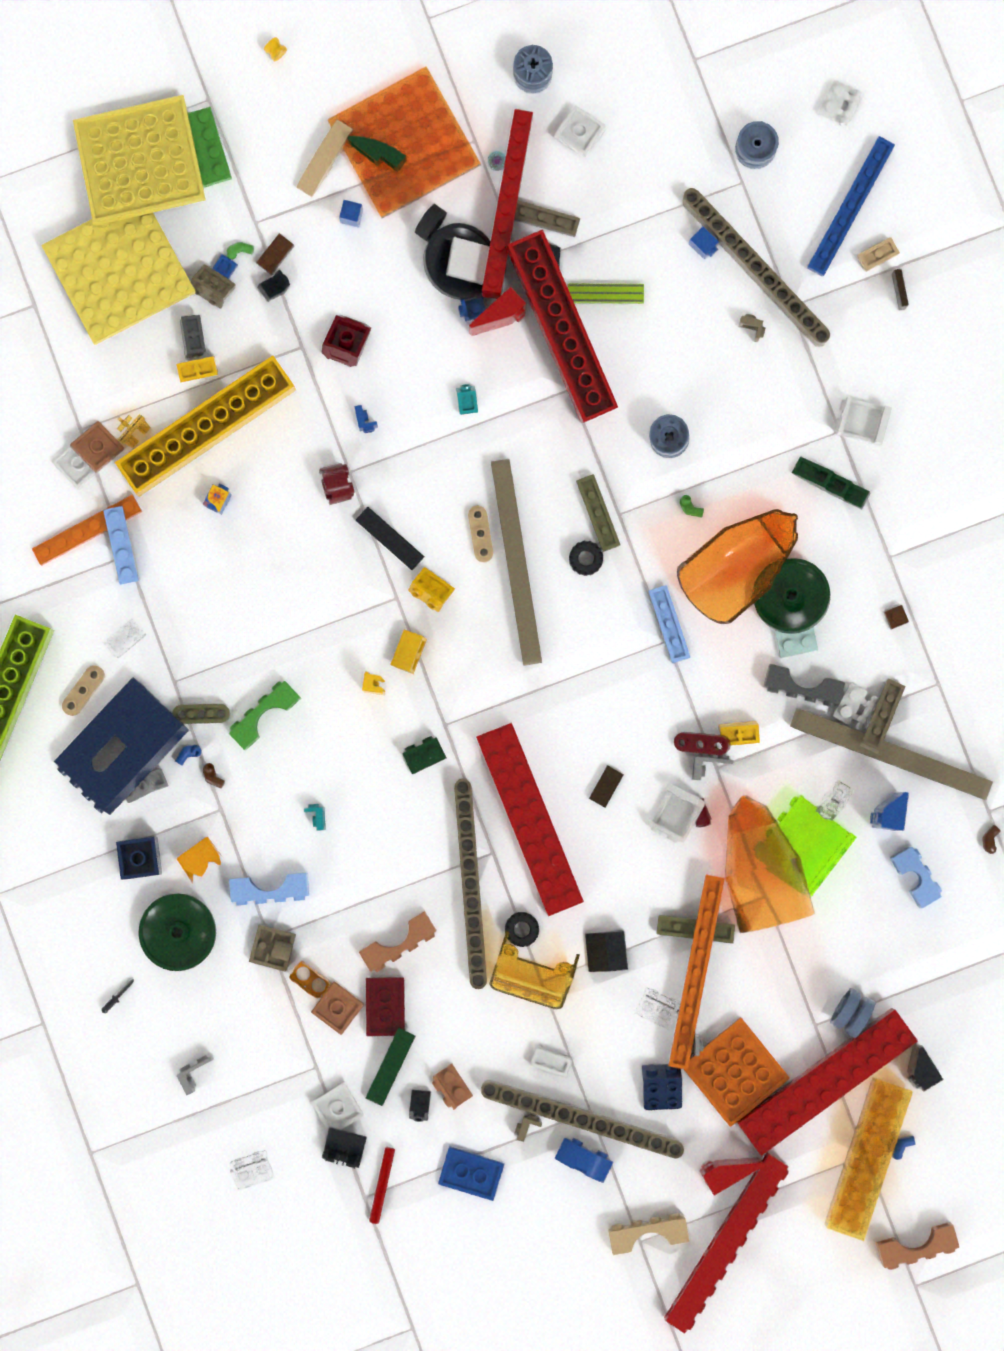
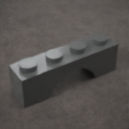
M769 664L763 687L768 688L767 692L778 694L781 691L785 692L787 697L797 699V696L805 697L804 701L816 703L817 700L823 702L824 706L834 708L835 705H840L845 682L824 678L817 687L804 688L794 682L789 668Z

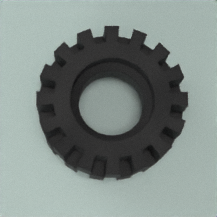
M584 540L576 543L569 554V564L572 570L584 576H591L597 573L603 564L604 556L602 549L592 541ZM589 551L592 553L594 560L590 565H582L580 563L579 555L581 552Z
M517 912L511 915L505 924L506 938L515 946H530L539 935V924L536 918L527 912ZM519 922H525L529 925L530 931L525 937L517 936L514 931L515 925Z

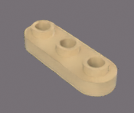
M474 506L468 512L474 555L479 562L486 563L493 557L488 516L485 508ZM480 512L481 517L475 518L474 513ZM482 530L485 534L483 537H479L477 532ZM486 549L488 553L482 556L480 551Z
M93 665L86 669L62 703V710L65 714L76 716L82 711L104 681L105 672L101 667ZM96 671L97 677L93 679L91 673ZM81 687L86 688V692L84 694L80 693ZM71 702L75 705L72 710L68 707Z

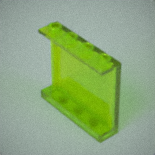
M799 795L791 799L788 804L790 808L787 812L782 811L778 816L777 821L779 822L775 827L771 826L765 834L767 836L763 843L760 841L753 849L755 854L753 856L807 898L811 899L857 837L810 803L803 795Z

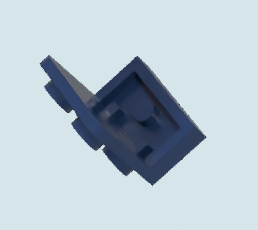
M668 1064L641 1065L644 1109L647 1111L681 1109V1069L670 1067Z

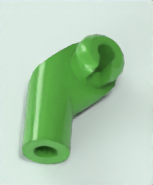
M237 242L227 248V257L235 259L240 252L253 255L255 246Z
M683 495L679 502L684 513L702 518L704 508L694 507L691 497Z

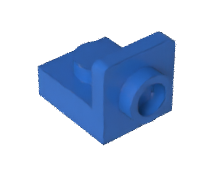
M483 297L467 301L462 299L460 300L461 305L458 306L460 317L464 316L465 322L475 320L486 310Z
M362 405L354 406L359 431L364 433L374 432L378 428L377 421L365 423V421H369L367 409L363 410Z

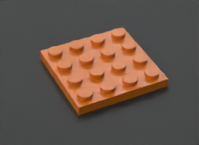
M741 1017L704 1046L699 1056L693 1055L690 1058L688 1070L684 1069L730 1128L790 1079Z

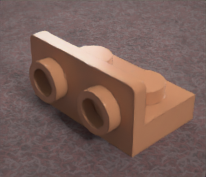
M453 1063L433 1075L434 1081H432V1084L437 1092L441 1090L445 1096L442 1099L448 1108L452 1107L455 1110L459 1105L473 1097L472 1092Z

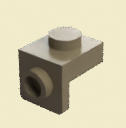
M751 314L741 315L738 327L756 331L754 342H758L760 338L764 337L766 327H763L764 321L756 319V316Z
M533 1114L523 1116L522 1122L517 1123L514 1132L517 1135L518 1141H525L530 1124L538 1127L542 1126V1121L539 1120L540 1117Z

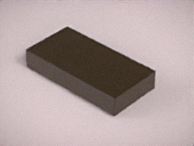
M896 269L892 272L891 276L898 310L901 311L908 307L909 302L902 270Z
M607 765L588 799L606 808L624 774Z

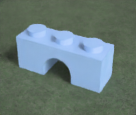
M907 847L892 856L890 860L899 875H904L909 871L917 874L919 878L918 885L909 892L917 906L923 909L942 897L940 894L942 889L937 882H933L931 879L932 873L927 865L924 866L920 860L922 856L918 849Z

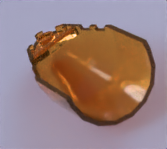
M774 509L721 528L677 567V579L687 599L709 620L718 624H731L771 589L775 577L780 573L784 561L789 557L798 541V515Z
M748 795L741 796L729 813L727 828L725 880L739 933L771 928L815 914L799 854L794 850L790 840L779 827V823L768 806Z

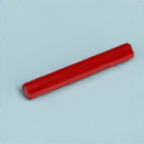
M385 1147L369 1218V1222L372 1224H379L395 1154V1149L392 1147Z

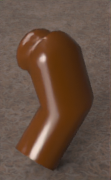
M206 763L203 767L205 781L222 789L225 780L216 776L215 767L212 763Z
M993 825L982 837L983 848L988 854H994L997 851L994 838L1001 830L996 825Z

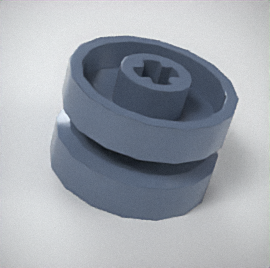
M753 121L746 124L740 130L735 144V154L738 161L750 169H761L768 166L774 159L779 146V137L776 130L770 124L763 121Z
M851 987L837 1005L830 1024L838 1029L845 1026V1033L855 1038L870 1019L876 1002L867 996L861 999V993Z

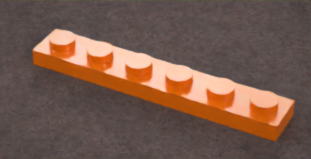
M133 494L106 508L123 506L126 521L142 512ZM100 511L32 548L39 564L43 566L108 531L104 511Z

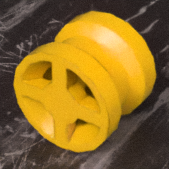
M274 37L264 46L263 50L265 53H269L271 59L275 62L284 56L287 52V47L281 45L280 40Z

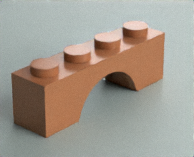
M426 911L408 921V935L400 945L386 947L375 941L359 951L370 972L375 970L377 973L386 967L384 963L387 961L395 962L403 957L401 953L405 950L411 952L419 947L418 942L423 939L427 942L435 937L434 933L437 929Z
M951 1222L932 1226L928 1240L919 1247H905L894 1237L875 1242L881 1264L884 1268H888V1270L896 1269L899 1267V1264L903 1263L907 1265L917 1263L918 1259L921 1258L933 1259L939 1253L951 1254L955 1252V1249L960 1248L954 1225Z

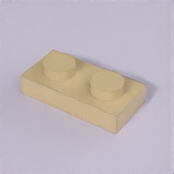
M889 237L859 253L857 258L865 272H868L898 256L900 252L893 239Z

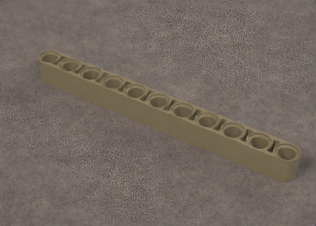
M687 189L682 199L684 207L719 241L722 248L815 346H824L830 338L829 329L697 189ZM692 195L696 198V201L689 202L686 197ZM706 209L709 215L702 216L699 211ZM719 223L721 224L722 228L720 230H716L713 228L712 224ZM731 236L735 242L727 243L725 238ZM745 250L748 256L741 257L738 251ZM758 264L761 270L754 271L751 265ZM769 277L773 280L774 284L767 285L764 279ZM783 291L786 294V298H779L777 292ZM790 306H798L799 312H792ZM810 319L812 326H805L803 320ZM816 333H823L825 340L817 339Z
M510 459L491 461L523 666L542 663Z
M796 708L790 727L980 799L987 800L993 784L991 780L887 741H883L878 754L860 746L865 733Z
M462 778L456 781L454 792L470 985L474 989L480 990L487 984L473 796L471 783L467 779ZM460 782H466L469 786L465 793L458 791L457 787ZM462 801H467L470 804V809L467 812H462L459 809V804ZM468 820L471 822L472 827L469 831L461 829L462 821ZM466 839L473 842V848L469 851L464 850L462 847V843ZM466 859L474 861L475 866L473 869H465L464 861ZM468 878L475 879L476 887L468 889L465 881ZM471 897L476 898L478 901V905L475 908L467 906V900ZM471 917L479 919V925L475 928L470 927L468 924V920ZM473 936H477L481 940V944L478 947H473L470 944V939ZM480 956L482 964L474 966L471 962L472 957ZM481 975L484 978V983L479 986L473 983L474 976Z
M486 1080L481 1086V1094L488 1100L673 1159L680 1158L684 1154V1146L678 1139L497 1081ZM486 1085H493L495 1092L493 1094H486L484 1088ZM505 1091H511L514 1097L511 1100H505L502 1096ZM523 1097H530L532 1099L531 1105H522L521 1100ZM547 1102L550 1104L551 1108L548 1112L540 1110L542 1103ZM566 1108L569 1111V1115L566 1118H561L558 1115L560 1109ZM581 1114L588 1117L587 1122L584 1124L577 1122V1117ZM599 1120L606 1122V1127L602 1130H598L595 1127L596 1122ZM617 1126H622L625 1129L624 1133L620 1136L614 1134V1129ZM636 1132L643 1134V1138L639 1142L632 1139L633 1134ZM654 1138H659L662 1141L661 1145L657 1148L651 1145ZM678 1144L680 1146L679 1152L671 1153V1145Z

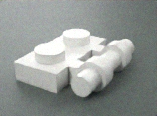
M834 79L817 115L832 122L835 121L837 116L841 117L840 125L847 127L849 121H852L854 117L853 112L856 106H859L861 102L860 98L863 92L856 90L854 95H850L848 92L851 87ZM844 101L849 103L846 110L841 109Z
M850 683L832 717L848 726L852 720H855L857 724L854 729L861 732L863 727L867 726L868 718L872 711L875 710L879 698L873 695L870 701L864 699L868 692ZM863 705L866 708L862 715L859 716L856 713L859 707Z

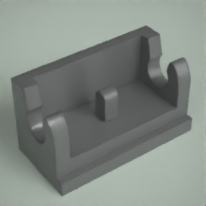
M200 314L181 316L180 328L185 359L191 358L193 355L200 357L206 352Z

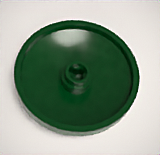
M788 558L771 564L760 574L754 587L753 601L759 617L767 626L781 633L795 634L813 628L824 618L829 609L831 591L826 576L816 565L803 559Z
M174 893L158 898L147 907L139 923L138 936L144 954L156 966L169 971H185L196 967L209 956L215 945L217 928L212 912L201 900L188 894Z

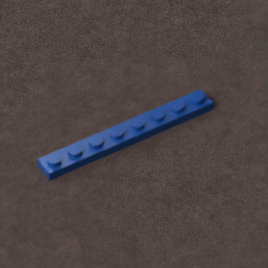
M878 136L807 269L824 277L896 144Z

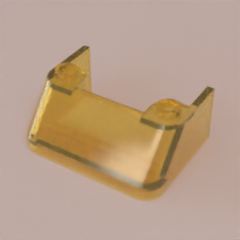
M506 931L489 982L490 987L495 991L551 1009H561L564 1006L573 982L580 954L576 953L573 964L559 962L555 968L519 958L518 949L512 944H506L509 932Z

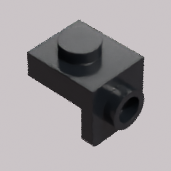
M278 270L273 277L259 283L257 288L267 302L285 294L290 287L288 277L281 270Z
M411 1091L409 1119H413L416 1122L428 1121L431 1091Z

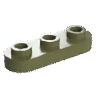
M224 704L178 705L172 711L183 724L224 723L230 718V709ZM223 710L224 716L219 717L218 711ZM181 711H184L186 713V716L184 718H180L179 716ZM200 711L205 712L203 718H200L198 715Z

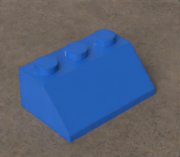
M896 792L877 806L874 812L870 814L872 828L904 831L909 792Z

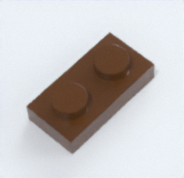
M279 233L257 260L256 264L272 276L295 245Z

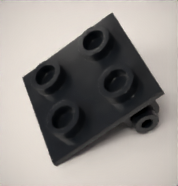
M329 1127L321 1159L332 1163L337 1160L336 1165L341 1161L342 1166L346 1163L347 1167L359 1168L367 1136Z

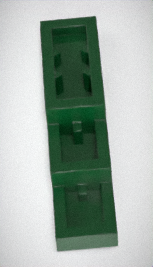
M801 456L791 472L807 483L861 510L871 494L870 491L853 484L852 481L835 474L834 471Z
M398 1028L365 1099L383 1107L416 1035Z

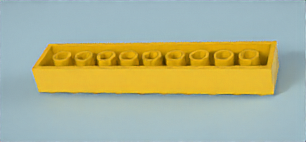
M272 355L114 463L135 494L140 497L296 391V388L274 355Z

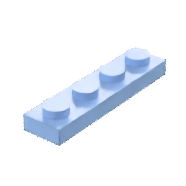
M123 506L105 509L103 511L119 584L137 582L139 578Z
M667 585L649 590L648 593L672 664L691 658Z

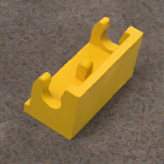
M215 356L176 364L180 383L218 375Z
M404 629L390 665L414 675L427 638Z
M365 671L362 691L364 693L385 696L386 690L379 687V682L383 683L385 680L379 675H373Z
M757 721L718 724L720 735L726 736L730 740L731 746L760 743L759 724Z

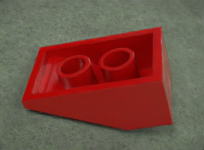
M510 287L469 325V334L474 336L512 325L515 321L520 322L526 316V302Z
M759 1157L715 1160L713 1162L709 1160L701 1165L702 1168L699 1171L715 1196L765 1165Z

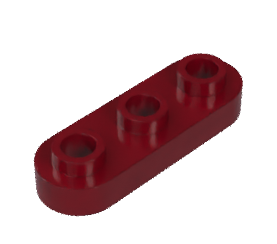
M681 732L674 737L673 741L675 748L681 752L723 755L731 748L730 740L724 735ZM681 739L685 741V745L680 743ZM699 741L703 743V747L699 746ZM717 743L721 744V749L717 747Z

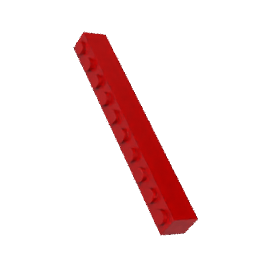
M514 109L483 281L482 297L498 299L502 295L509 256L505 246L510 244L533 121V112Z
M769 1152L761 1160L765 1166L753 1173L664 1316L667 1323L684 1334L695 1325L696 1320L694 1319L698 1313L701 1314L705 1309L706 1299L708 1296L712 1297L717 1289L716 1283L725 1277L727 1273L726 1267L729 1263L732 1264L737 1257L736 1251L739 1246H744L748 1239L747 1233L749 1230H754L758 1223L757 1217L760 1213L763 1214L769 1205L767 1201L770 1196L774 1197L779 1189L777 1185L780 1180L784 1181L789 1173V1170H787L789 1166Z

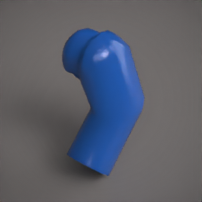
M195 744L184 746L175 762L183 766L187 758L199 757L202 753L200 746Z
M914 1136L899 1138L894 1142L891 1154L895 1160L902 1159L906 1147L916 1145Z

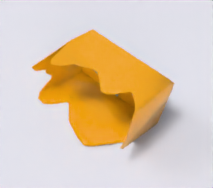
M205 837L176 858L192 883L193 874L199 877L204 875L208 862H215L217 865H221L220 852L209 837Z
M304 961L297 964L289 976L292 982L315 998H321L331 984L329 980ZM300 967L309 969L310 976L307 980L298 979L296 973ZM317 978L325 982V989L321 992H316L312 988V982Z

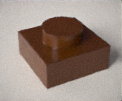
M902 605L883 612L890 630L909 623Z

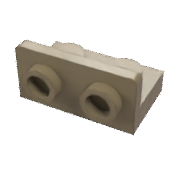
M205 264L191 279V284L196 291L195 294L220 309L223 307L225 299L236 286L234 282Z

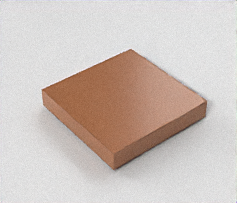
M99 421L70 443V447L95 473L100 471L125 448Z
M333 981L311 1013L342 1035L365 1004L337 982Z

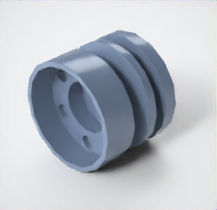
M528 45L520 49L515 55L513 63V77L518 88L526 93L534 94L542 92L549 86L553 74V61L550 53L538 45ZM531 64H535V69L531 68Z
M666 414L658 417L652 423L649 431L651 447L661 457H678L685 452L689 445V429L682 418ZM673 434V441L669 440L667 442L665 435L670 436Z

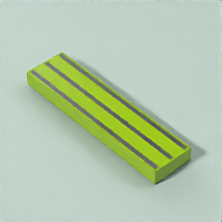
M568 283V290L574 304H644V284Z

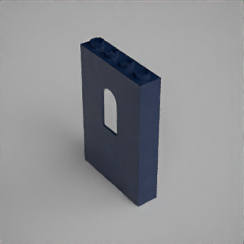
M132 677L54 760V763L58 766L57 770L63 776L67 775L70 778L69 782L71 785L83 791L81 795L88 801L92 800L95 803L93 807L101 814L105 812L111 815L188 733L189 729L141 682ZM116 736L127 747L105 770L96 771L92 766L94 757Z

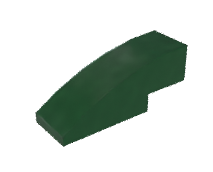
M349 135L347 138L349 145L377 167L383 161L398 173L407 162L406 155L386 143L362 136Z

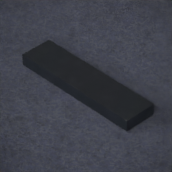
M369 506L355 520L411 571L425 558L422 553Z

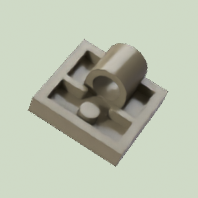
M259 924L249 962L286 972L296 934Z

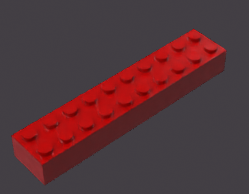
M543 229L505 246L580 422L585 423L619 408Z
M512 722L476 736L548 917L583 903L584 900Z
M890 1008L864 1027L857 1037H851L756 1106L740 1119L737 1124L762 1156L918 1042V1039L896 1009Z

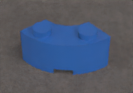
M564 1137L554 1159L573 1170L580 1171L589 1178L604 1183L614 1163L607 1158L608 1154L600 1150L595 1152L583 1146L584 1142L573 1137L570 1140Z

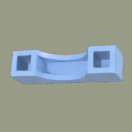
M308 873L287 874L284 883L274 891H265L258 888L253 883L251 877L229 879L231 902H236V906L248 905L247 901H255V904L267 903V899H274L275 903L286 902V898L294 897V901L305 900V896H310Z

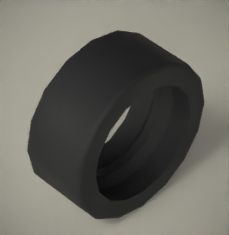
M434 203L422 216L414 233L428 242L430 237L442 225L447 212Z

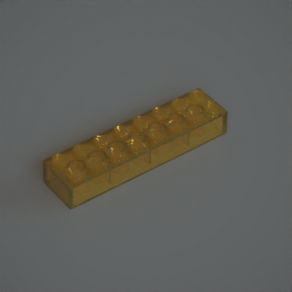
M872 1077L824 1222V1226L827 1229L861 1241L865 1240L913 1094L912 1090Z

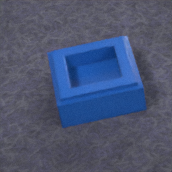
M221 254L212 269L230 279L238 264Z

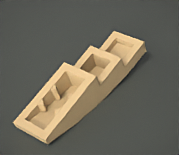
M339 120L335 121L296 186L297 189L310 197L314 196L333 168L334 162L348 140L347 138L353 133L352 128Z

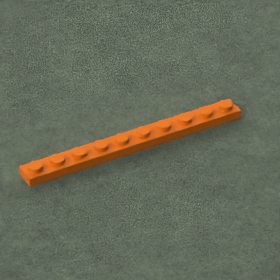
M705 874L668 1063L670 1067L688 1070L725 878Z

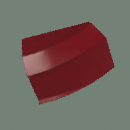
M336 314L322 344L321 353L327 359L342 363L348 367L357 366L372 327L350 317Z

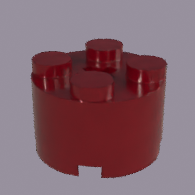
M342 463L319 469V474H322L323 477L321 479L326 499L329 500V506L352 500L355 491L352 482L348 483L349 470L347 464L342 465Z

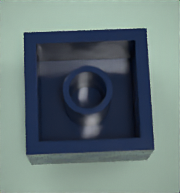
M158 836L116 842L121 880L163 875Z

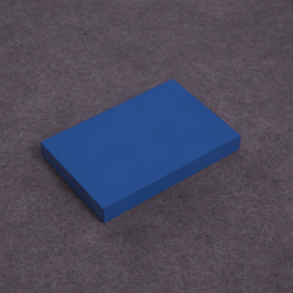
M449 1146L438 1185L494 1201L505 1163Z

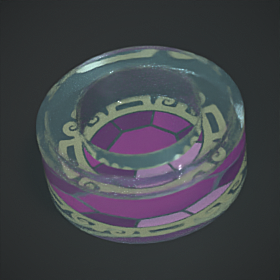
M494 151L489 154L487 161L491 170L501 171L504 169L506 159L504 153Z

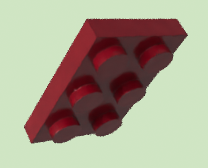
M405 977L366 978V1037L395 1036L398 1028L405 1030Z

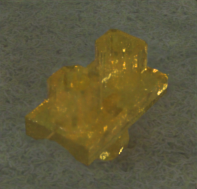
M140 414L130 425L128 423L133 419L130 415L124 420L121 417L117 419L121 423L117 427L119 432H122L126 427V430L117 439L120 443H125L127 446L134 448L139 442L132 435L135 430H139L143 435L150 430L151 427L145 421L146 418Z

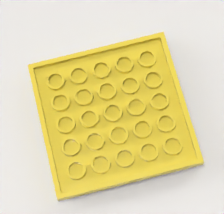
M184 95L73 120L94 226L206 201Z
M154 213L94 226L91 219L41 245L94 346L196 293Z

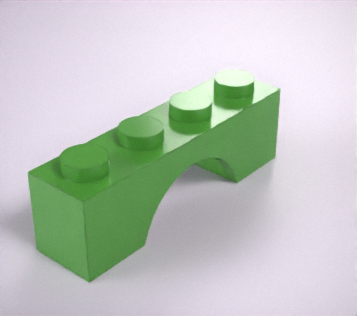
M285 680L277 682L272 687L273 692L271 694L262 696L258 700L259 705L255 709L251 707L245 712V718L241 722L237 720L230 727L231 731L228 734L243 750L249 749L260 738L258 722L266 711L273 708L289 711L302 699Z

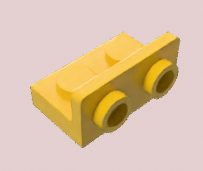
M423 567L408 589L413 597L420 599L430 609L437 612L442 609L455 590L454 587L426 567Z

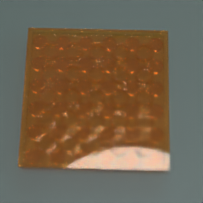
M427 66L327 119L330 127L333 126L336 120H339L353 129L351 136H362L378 140L406 155L407 162L397 173L383 161L377 167L349 145L348 140L343 146L347 158L381 219L481 166L478 157Z

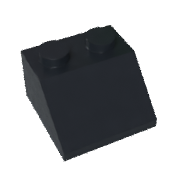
M624 930L585 934L589 972L628 970Z
M915 1043L912 1047L907 1069L910 1076L907 1078L913 1087L925 1092L944 1079L924 1046Z

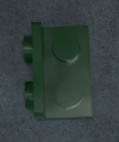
M429 736L421 740L423 744L417 747L413 744L404 748L405 752L402 755L412 775L447 759L437 737Z

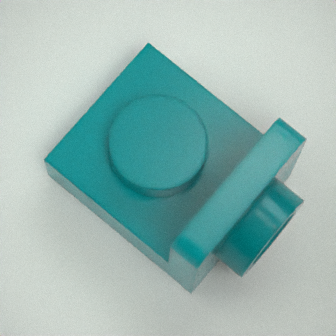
M463 384L460 385V388H456L459 414L479 413L475 386Z
M308 804V808H304V812H315V816H312L313 827H316V831L326 830L325 807H320V804Z

